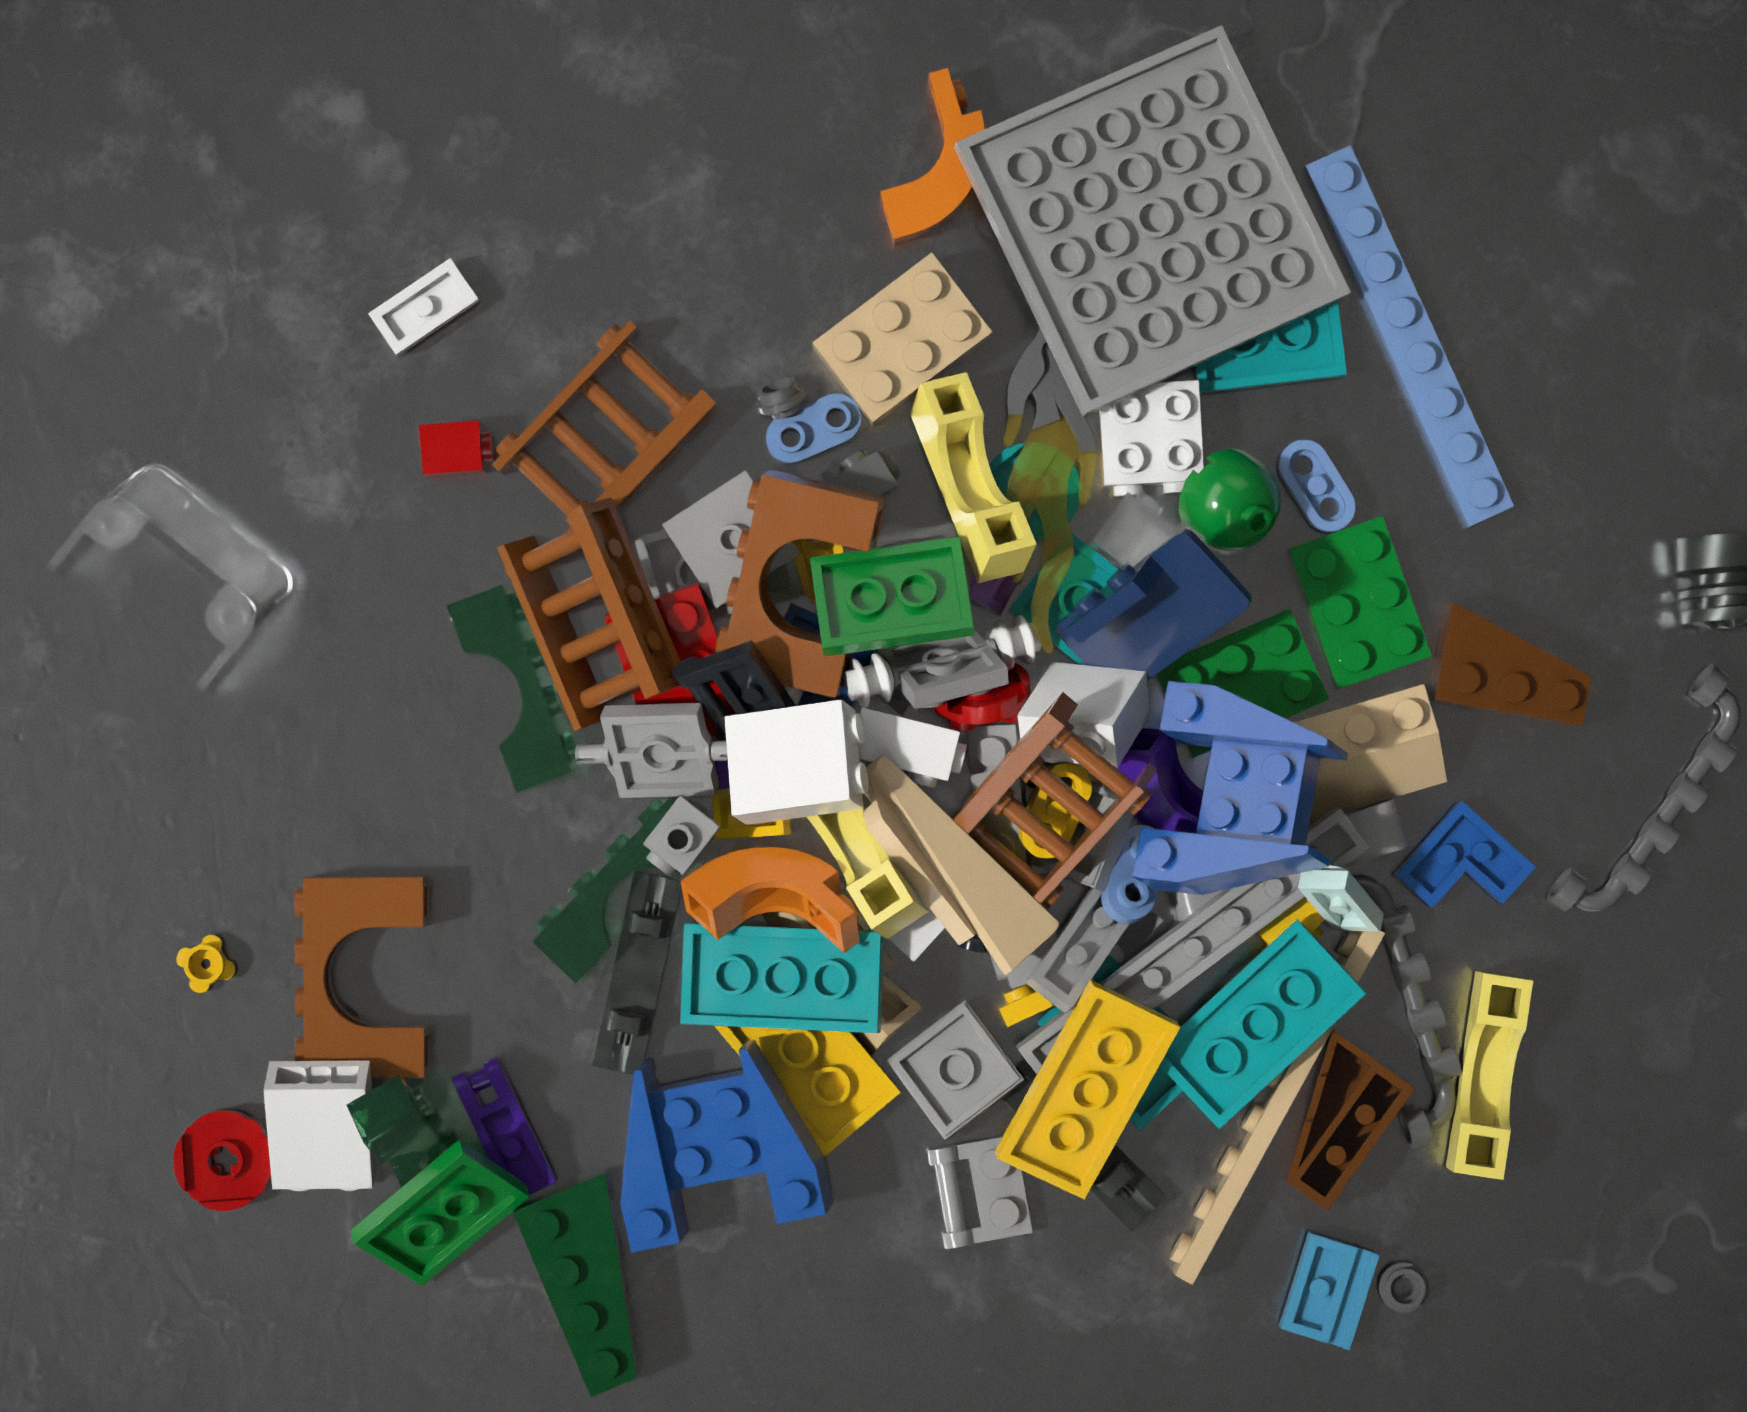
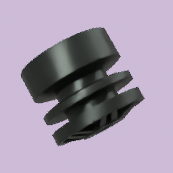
M1747 532L1704 535L1673 540L1676 573L1699 576V586L1677 592V599L1701 600V609L1678 612L1679 625L1690 624L1707 628L1708 630L1747 628Z

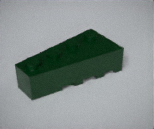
M609 1168L522 1204L512 1212L591 1398L636 1379L640 1372L632 1314L627 1293L626 1275L618 1236L617 1218L612 1198Z

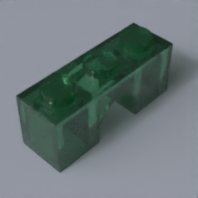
M400 1075L393 1077L346 1104L364 1145L382 1165L388 1161L390 1162L401 1187L458 1140L462 1141L455 1129L450 1130L439 1109L432 1108L423 1090L419 1086L412 1090Z

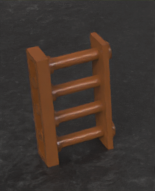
M630 320L623 328L618 323H615L596 344L602 350L520 435L512 431L500 442L494 450L498 458L492 465L501 474H504L514 464L567 516L568 512L582 505L589 504L586 499L581 502L527 450L548 428L602 480L600 486L605 491L594 502L612 497L618 512L718 408V405L703 389L695 397L689 391L684 394L630 343L639 333L637 326ZM615 357L623 362L671 408L668 413L674 419L661 432L655 427L651 430L646 427L596 379ZM581 393L637 444L634 449L639 455L627 468L621 463L615 466L562 415ZM567 517L565 521L570 525V527L565 533L573 530V526L571 524L569 517Z
M612 497L582 505L568 512L573 530L541 546L538 545L535 535L497 547L504 563L505 571L512 582L562 701L564 712L568 716L574 732L601 722L600 716L604 706H606L605 702L640 687L644 698L647 699L680 686L672 674L674 667L680 662V659ZM582 548L593 576L558 592L547 565ZM601 594L613 622L577 638L566 611ZM621 640L632 668L597 684L586 656Z
M1064 692L1057 697L951 816L971 838L1020 885L1028 890L1030 895L1046 910L1064 890V887L1059 883L1127 810L1135 815L1148 801L1153 791L1147 786L1157 770L1149 763L1132 781L1072 732L1074 726L1068 720L1078 704ZM1048 745L1054 750L1060 747L1118 795L1116 800L1103 814L1043 765L1045 759L1039 754ZM1018 778L1025 783L1030 780L1089 829L1074 845H1071L1013 797L1015 791L1010 787ZM989 810L995 815L1001 812L1059 860L1045 877H1042L984 829L987 824L981 819Z

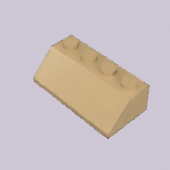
M1424 684L1294 722L1328 738L1348 753L1347 761L1321 758L1310 822L1318 820L1336 805L1343 812H1347L1447 782L1439 731Z

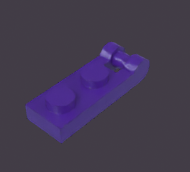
M498 1056L484 1061L483 1068L469 1075L464 1071L453 1076L452 1082L488 1158L525 1182L529 1195L556 1183L557 1179ZM493 1086L499 1099L482 1106L477 1092Z

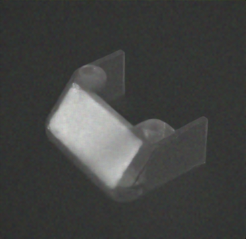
M157 463L146 464L136 470L90 510L46 567L53 573L69 576L95 543L110 549L122 548L130 544L139 532L145 529L220 589L206 609L205 622L209 632L226 647L195 685L202 692L215 694L293 597L297 589V575L294 568L286 560L172 469Z

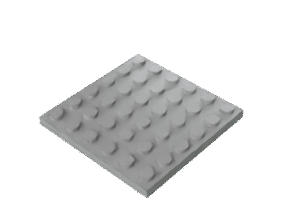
M1222 25L959 140L953 146L1082 417L1343 299L1351 293Z

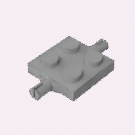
M701 703L604 706L600 716L605 736L604 744L576 745V763L578 765L605 764L615 778L620 798L715 796L719 786L715 761L728 760L726 741H714L707 731Z

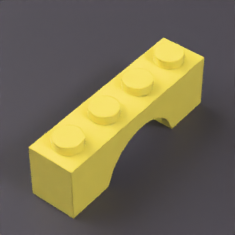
M967 372L920 383L909 413L977 583L1024 572L1037 544L1020 502H1011L1006 499L993 478L984 445V414Z
M864 804L863 809L808 816V820L820 834L837 861L846 880V889L871 930L889 939L929 912L917 891L867 829L862 813L866 810Z
M1475 971L1461 1063L1462 1074L1459 1076L1446 1168L1454 1173L1504 1180L1511 1133L1509 1111L1512 1078L1519 1045L1527 1027L1533 980Z

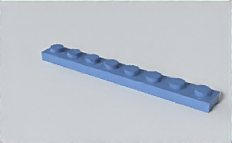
M1351 145L1306 165L1304 170L1466 528L1514 507Z

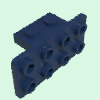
M1182 529L1134 566L1126 563L1108 579L1107 586L1099 591L1095 587L1088 591L1073 607L1075 610L1061 619L1056 626V633L1085 665L1146 671L1147 680H1149L1245 611L1252 602V595L1193 531Z

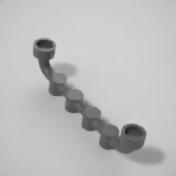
M1710 664L1698 675L1689 690L1691 698L1705 708L1714 702L1719 706L1721 711L1719 723L1701 741L1696 749V756L1685 772H1682L1673 781L1667 792L1666 799L1657 812L1652 814L1644 823L1639 832V838L1630 851L1616 863L1611 872V878L1605 887L1597 892L1585 890L1588 880L1569 867L1554 882L1548 893L1547 900L1563 911H1567L1572 906H1575L1584 911L1599 912L1612 907L1624 895L1627 889L1635 895L1643 890L1653 873L1650 868L1644 865L1655 849L1665 854L1674 846L1681 834V830L1673 825L1683 808L1690 813H1694L1700 808L1709 794V789L1701 784L1712 767L1718 772H1723L1737 754L1738 749L1729 742L1740 724L1741 708L1735 694L1726 686L1729 681L1728 674L1714 664Z
M1363 874L1354 875L1353 877L1384 913L1381 931L1385 933L1383 939L1387 943L1392 959L1393 974L1399 988L1402 990L1408 1008V1020L1423 1054V1066L1436 1094L1435 1106L1427 1113H1424L1420 1105L1399 1111V1120L1405 1139L1410 1148L1415 1149L1432 1143L1431 1132L1444 1126L1452 1116L1456 1097L1451 1078L1462 1074L1457 1054L1452 1047L1443 1050L1441 1048L1436 1031L1446 1028L1445 1016L1437 1000L1426 1002L1421 983L1430 981L1431 976L1424 955L1421 952L1413 955L1410 953L1405 936L1415 933V925L1408 907L1403 905L1396 908L1387 887L1376 878Z

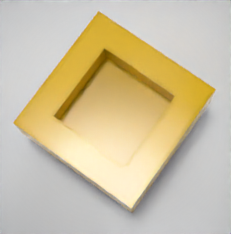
M1025 984L1004 993L1006 1003L998 1006L1005 1024L1009 1027L1053 1005L1033 988Z

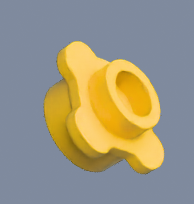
M207 935L203 938L201 944L193 948H182L177 954V964L184 968L185 974L190 979L189 986L194 992L204 993L208 991L210 984L220 979L229 980L235 973V965L232 961L226 959L221 949L223 942L216 935ZM204 959L210 961V967L207 969L201 965Z

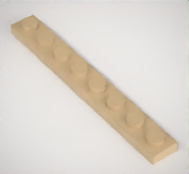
M1347 931L1337 950V953L1343 956L1340 963L1357 982L1362 977L1385 935L1384 932ZM1336 1022L1268 1084L1271 1089L1263 1104L1254 1102L1249 1109L1241 1126L1242 1129L1247 1131L1238 1149L1231 1145L1225 1153L1217 1172L1223 1174L1215 1192L1208 1189L1204 1192L1193 1214L1199 1218V1221L1192 1234L1189 1236L1183 1233L1171 1252L1169 1259L1175 1262L1172 1268L1175 1276L1191 1285L1195 1282Z

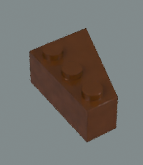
M1453 601L1444 604L1428 695L1430 702L1573 727L1584 725L1592 676Z
M1332 1030L1286 1182L1320 1207L1329 1211L1415 1088Z

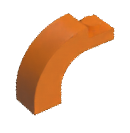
M948 68L931 72L928 76V83L944 136V146L938 161L921 178L880 191L881 203L894 245L924 236L945 224L960 210L973 191V187L953 146L957 141L984 130L983 116L981 110L965 115L961 114L960 109L968 107L967 98L961 79L951 80Z
M781 847L742 849L707 862L680 881L686 912L717 940L753 916L767 912H786L798 915L809 921L844 953L860 942L857 926L859 914L851 900L841 894L838 871L828 863L808 853Z

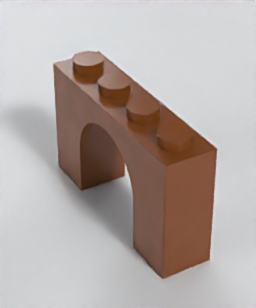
M769 470L763 473L761 480L754 479L747 502V508L754 510L750 529L744 528L742 530L737 547V557L743 559L739 578H732L726 600V605L733 607L729 626L723 625L720 630L716 653L752 640L782 685L837 698L845 691L843 675L844 672L849 671V664L853 653L824 657L820 634L802 630L785 620L774 606L770 596L768 585L769 571L779 550L785 544L799 539H816L869 552L877 546L887 497L776 470Z
M428 876L303 878V887H296L294 895L295 916L303 917V937H296L295 965L296 967H303V987H296L295 1014L296 1017H304V1037H296L295 1061H370L371 1078L426 1077L429 1075V1025H372L354 1019L340 1007L333 995L330 985V966L333 956L341 943L361 929L428 926Z

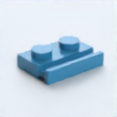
M1308 1231L1279 1327L1289 1332L1350 1350L1380 1255L1376 1252Z

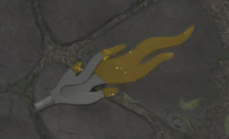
M1040 329L1035 339L1018 361L1010 378L1007 398L1008 423L1003 443L1006 448L1013 446L1021 431L1025 405L1028 398L1033 396L1037 405L1036 416L1032 430L1014 464L1008 482L1007 499L1011 502H1020L1028 524L1035 508L1042 521L1045 554L1031 603L1033 629L1041 646L1046 653L1051 654L1054 648L1048 626L1049 608L1059 586L1069 571L1074 556L1073 535L1067 514L1068 479L1074 462L1077 459L1081 466L1078 500L1080 506H1087L1096 470L1097 449L1092 430L1085 416L1082 417ZM1031 558L1024 572L1013 575V582L1015 584L1023 581L1031 565Z

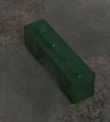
M500 585L446 605L463 652L487 655L499 660L512 672L518 682L522 697L520 718L513 732L499 745L516 793L524 792L576 772L572 763L577 760L575 759L576 744L570 731L561 734L555 715L563 711L553 685L543 686L538 668L545 666V662L536 639L526 640L520 622L527 620L516 592L509 594L507 587Z
M657 797L638 816L637 820L643 826L629 840L624 834H621L603 853V856L609 862L596 875L588 869L568 890L575 898L562 911L553 906L534 926L540 934L533 943L575 983L579 982L613 946L606 928L605 910L608 898L614 887L621 879L633 871L643 868H657L646 859L651 850L643 845V843L676 800L673 797H669L665 803ZM715 837L711 839L708 845L715 839ZM676 869L673 871L674 873L681 874Z

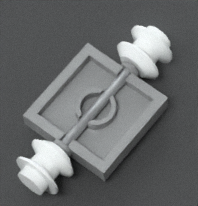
M1019 615L1015 617L1014 627L1009 629L1006 628L1003 622L996 621L990 639L986 640L974 629V636L878 649V654L874 653L871 655L870 665L862 667L856 659L850 661L849 671L844 672L843 675L845 689L850 700H857L863 708L869 706L870 696L877 694L883 702H889L894 685L898 687L915 709L938 707L947 700L966 695H983L992 688L1009 684L1008 670L1014 667L1016 657L1022 656L1027 664L1034 663L1035 652H1039L1041 649L1040 636L1034 623H1027L1025 618Z

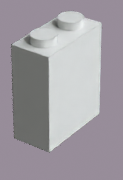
M843 700L725 716L733 817L746 825L863 809L862 793L868 792L869 782L864 763L859 761L858 744L864 742V725L861 715L856 713Z
M269 1061L264 1085V1101L272 1189H290L293 1191H306L309 1189H341L344 1191L372 1189L377 1164L370 1061Z

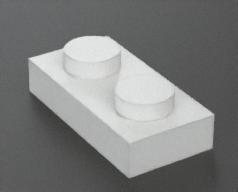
M449 258L368 314L394 353L400 356L480 300L455 263Z

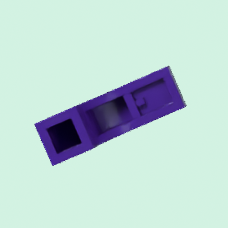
M1142 728L1117 768L1132 781L1149 763L1157 769L1147 786L1153 791V794L1134 816L1141 824L1154 829L1196 834L1204 791L1196 786L1184 772L1179 761L1175 740L1159 729Z

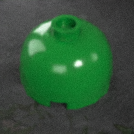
M1228 448L1214 452L1205 458L1210 463L1199 474L1193 470L1186 478L1179 496L1180 518L1188 526L1189 530L1193 531L1203 543L1214 549L1240 551L1251 548L1268 535L1275 526L1279 516L1281 495L1276 479L1265 465L1245 450Z

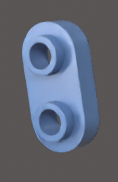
M837 393L801 406L796 413L782 419H774L771 422L766 433L767 447L775 459L785 464H797L819 455L855 437L861 425L859 407L850 397ZM839 409L845 413L846 421L842 426L832 427L828 424L826 418L831 410ZM787 429H795L800 434V441L794 447H787L781 441L782 433Z
M1297 440L1289 444L1282 451L1278 459V472L1282 481L1312 527L1326 533L1341 530L1351 522L1355 513V500L1326 451L1318 443L1311 440ZM1297 457H1305L1310 461L1311 470L1308 474L1300 475L1295 471L1293 464ZM1323 499H1331L1337 504V513L1333 517H1326L1321 513L1320 503Z
M1137 825L1128 829L1105 892L1101 894V901L1105 912L1119 923L1132 924L1139 921L1151 911L1155 903L1158 890L1133 878L1141 828L1154 829L1147 825ZM1126 887L1135 890L1138 896L1137 902L1130 901L1126 897Z

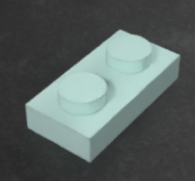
M1329 865V867L1321 868V870L1301 873L1298 889L1333 930L1381 931L1384 913L1348 870Z

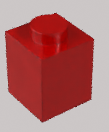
M479 420L419 425L422 473L425 477L436 478L487 473L486 461H494L492 431L483 432V424Z

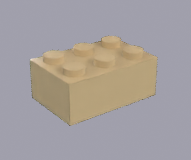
M930 253L812 342V345L823 363L848 396L854 400L870 425L874 427L915 396L920 383L939 378L991 338L992 331L934 254Z

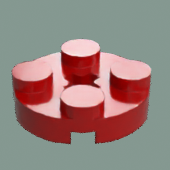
M1014 663L1012 670H1008L1009 684L992 688L983 695H966L947 700L942 705L934 707L933 710L940 717L948 720L950 729L958 732L971 731L980 724L999 721L1008 723L1018 722L1017 715L1031 695L1029 674L1023 666Z
M217 1110L199 1117L186 1128L175 1146L173 1167L178 1184L184 1192L187 1191L191 1198L207 1209L230 1211L249 1204L266 1190L271 1180L268 1135L263 1124L259 1120L235 1110ZM220 1146L229 1147L230 1154L237 1155L238 1164L231 1166L230 1174H222L220 1166L212 1165L211 1157L220 1153Z

